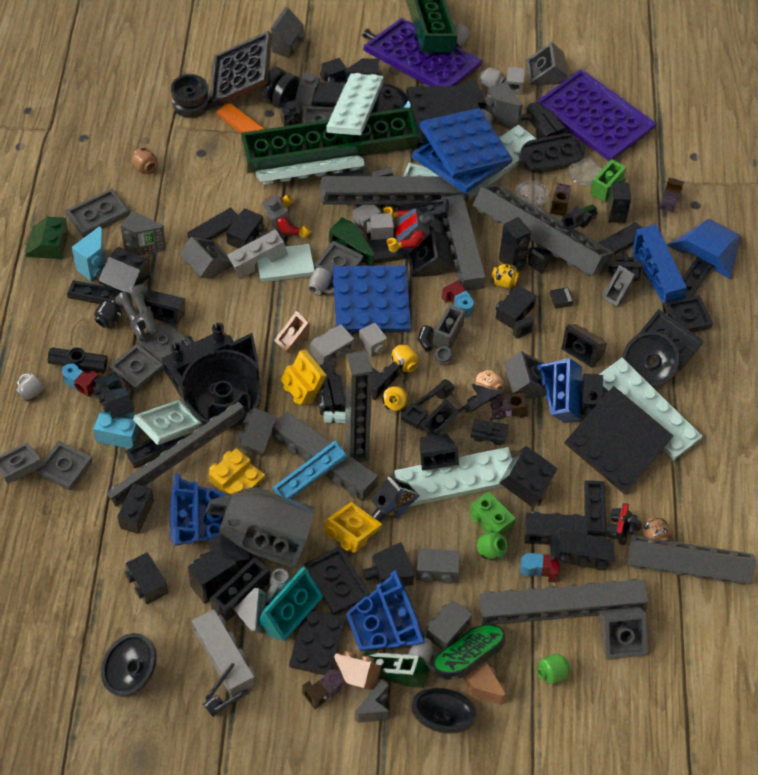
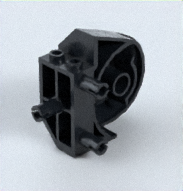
M216 323V327L215 324L212 326L213 334L196 342L193 341L191 336H187L189 341L183 338L181 343L175 342V348L174 344L170 347L171 354L161 358L164 372L192 415L202 424H207L211 418L220 415L227 407L237 402L243 406L245 414L254 408L258 409L261 401V388L253 333L233 342L232 337L224 332V325ZM217 382V383L211 388V391L214 393V396H212V395L210 394V392H209V387H210L211 384ZM244 418L230 428L239 427L244 424Z

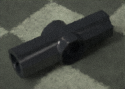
M592 204L582 208L575 206L569 214L563 216L561 221L563 222V227L567 230L575 229L579 226L584 229L590 221L596 219L599 213L597 212V207Z
M52 347L49 349L47 361L48 364L59 366L75 364L82 371L104 372L107 369L108 356L87 353L79 347L72 348L71 350Z

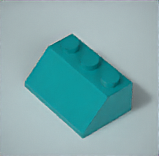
M305 567L300 569L262 612L258 622L268 636L285 641L323 598L322 593Z

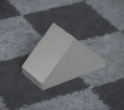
M254 588L234 608V611L251 631L263 634V628L258 621L265 609L266 592L259 588Z

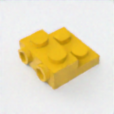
M300 350L294 364L286 367L280 380L284 384L283 389L293 395V401L296 404L307 405L313 403L327 375L307 350Z
M238 449L232 452L230 450L227 451L222 458L223 460L219 464L214 463L209 468L208 473L209 482L227 495L247 488H256L265 480V474L254 467L250 459Z
M350 502L327 518L323 531H325L328 538L336 539L340 542L344 550L356 553L367 544L371 536L381 529L382 524Z

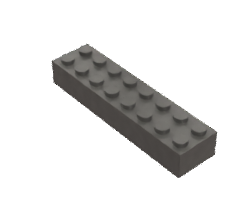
M498 184L481 186L473 206L478 208L477 210L480 213L492 216V220L505 224L519 217L531 231L530 241L536 242V245L541 249L551 251L553 256L563 258L568 265L580 268L581 272L587 276L605 272L615 253L575 229H565L563 222Z

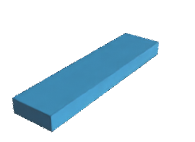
M335 440L272 487L277 495L293 499L348 456Z

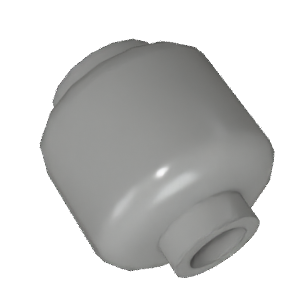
M489 67L481 72L479 80L481 81L482 88L488 90L490 87L504 83L505 77H503L502 71Z

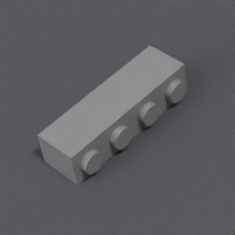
M213 609L191 620L193 631L218 675L221 677L231 663L235 664L223 681L230 696L234 697L242 691L255 686L254 677H256L252 666H247L245 663L246 657L242 649H237L235 646V637L231 631L227 632L225 628L226 623L222 615L218 616Z

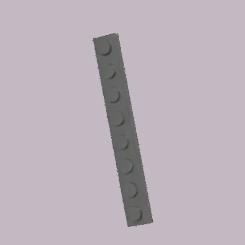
M239 402L230 405L223 413L211 418L207 424L195 429L191 435L179 440L175 446L163 451L155 460L147 462L139 471L130 474L120 484L114 485L107 494L115 507L125 501L133 483L142 486L148 485L243 419L246 415L243 406Z

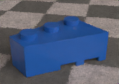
M571 358L537 365L543 378L542 383L546 388V397L551 414L563 423L581 420L582 366Z

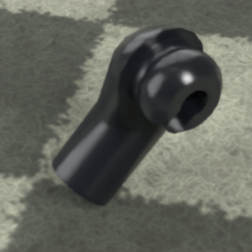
M428 325L421 327L417 338L425 352H429L433 348L428 340L429 336L432 335L431 333H433V328Z

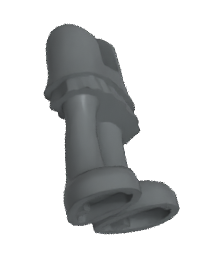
M144 284L129 288V293L121 292L115 298L116 304L125 308L131 320L130 328L141 342L147 340L145 328L148 329L152 336L158 333L151 306L146 307L143 298L148 294V287ZM132 298L134 299L136 306L139 310L138 314L136 313L134 306L132 304Z

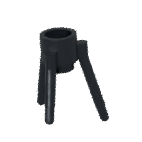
M444 379L432 391L418 400L415 405H420L434 395L440 399L447 398L450 395L454 397L452 392L455 387L452 382Z
M234 663L229 665L210 692L204 696L206 701L203 705L212 717L248 693V690H244L226 702H223L218 694L215 697L213 696L235 666Z

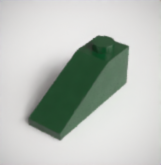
M342 217L329 230V242H337L364 255L363 262L369 266H374L375 254L362 233L353 222Z
M364 653L365 657L373 658L375 664L382 665L379 679L402 686L424 688L430 668L420 656Z

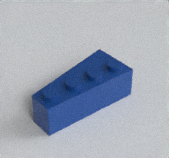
M657 224L637 229L632 255L637 262H643L642 271L660 300L665 305V302L683 299L687 291V285L679 273Z

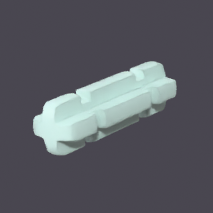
M325 411L324 422L332 423V421H335V423H345V412L335 411V413H332V411Z

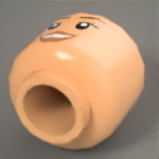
M492 370L480 372L476 377V382L504 389L503 379Z

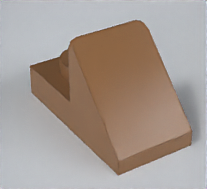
M296 311L274 341L282 349L290 353L301 338L308 340L310 322Z

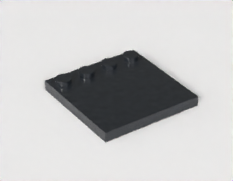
M270 31L214 56L209 105L212 108L268 84L273 36Z
M407 86L406 89L420 143H430L419 126L421 121L479 108L473 86Z
M613 386L566 439L564 444L625 494L674 435Z

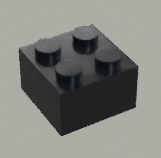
M525 446L515 454L499 484L532 506L542 498L558 468L528 446Z

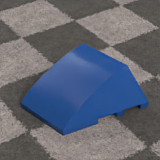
M707 219L668 243L667 246L682 254L685 251L694 254L716 266L714 271L730 279L740 234L711 219Z
M175 474L170 498V539L173 545L178 546L209 540L220 535L219 531L224 516L206 514V509L211 500L226 496L227 494L212 488L206 489L199 486L198 482H189L182 479L180 475Z
M396 570L391 573V576L385 582L379 583L376 586L377 589L368 597L365 596L346 613L360 651L425 643L424 631L411 598Z

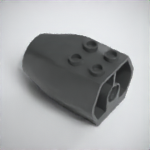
M232 493L219 533L256 556L295 568L309 533L314 515V507L272 493Z

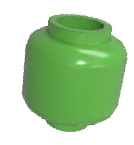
M498 532L482 534L477 541L479 555L486 560L503 557L508 546L505 537Z
M552 654L539 661L537 674L541 680L553 685L567 679L571 670L570 664L566 657L560 654Z

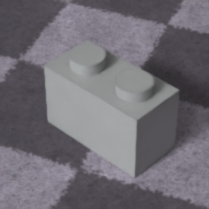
M341 324L331 328L327 333L314 338L310 342V353L320 364H332L354 350V338Z

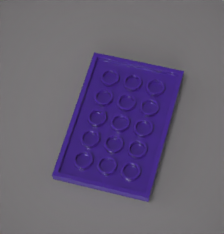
M400 18L374 37L363 48V51L371 56L382 60L384 63L395 67L397 70L428 86H456L482 65L481 59L456 46L454 52H422L413 23L403 18Z
M582 69L537 100L545 108L552 110L567 131L608 161L614 160L656 127V122Z

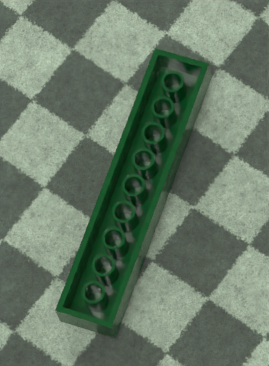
M411 108L370 113L361 135L327 133L326 126L329 120L241 133V145L247 173L347 156H364L415 148L418 145L419 137Z

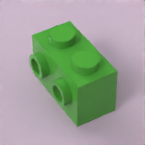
M611 159L593 179L590 194L605 202L609 196L611 183L625 182L626 167Z
M489 491L470 506L469 515L471 519L483 528L485 534L498 532L504 536L514 529L516 518Z

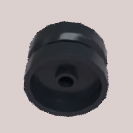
M273 67L269 71L268 84L260 88V99L280 109V103L296 99L300 83L299 77L287 73L279 67Z
M185 74L177 77L172 82V107L177 114L186 118L201 116L208 110V84L204 78L195 74Z

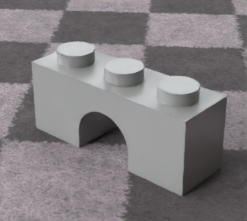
M275 229L227 256L239 279H242L256 271L255 264L258 260L268 257L271 262H274L288 253L283 240Z

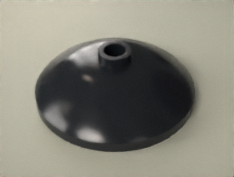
M383 83L371 113L404 108L408 102L407 94L395 85Z
M656 331L643 332L633 337L626 345L622 356L652 387H658L670 381L677 372L680 362L679 351L673 340L667 335ZM652 359H656V363L654 365L650 364V361Z
M130 633L120 637L110 646L101 666L102 682L110 693L126 697L139 692L145 687L154 673L157 662V654L153 642L142 634Z
M429 688L420 691L414 696L411 706L413 715L423 726L444 734H455L469 729L473 726L477 715L475 706L467 697L445 688Z

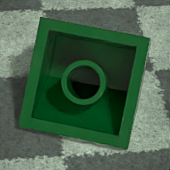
M48 216L34 225L31 230L25 254L26 257L62 260L68 236L66 218Z

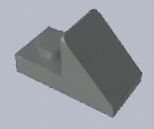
M619 265L602 298L618 306L631 292L629 287L637 274Z
M383 680L379 682L355 711L356 722L381 721L389 718V711L382 706L389 697V685Z

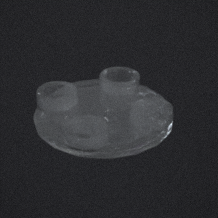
M584 158L583 161L571 164L568 171L571 180L575 183L590 186L593 179L602 169L591 158Z
M534 180L521 182L514 192L515 195L537 208H543L549 198L547 187L541 182Z

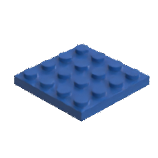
M480 108L424 120L419 125L452 178L512 163L513 158Z
M430 143L425 144L412 153L414 160L465 194L508 166L504 165L452 178Z
M333 266L336 327L341 324L348 333H359V330L376 323L383 333L411 331L406 266Z

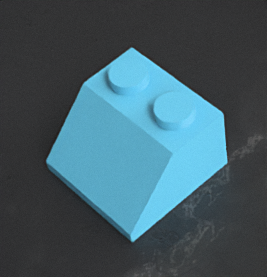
M99 226L72 247L76 270L91 282L100 277L105 266L106 249L102 228Z
M104 410L100 412L93 428L96 442L129 449L134 447L141 430L133 420L136 414L128 413L112 419L109 413L105 414Z

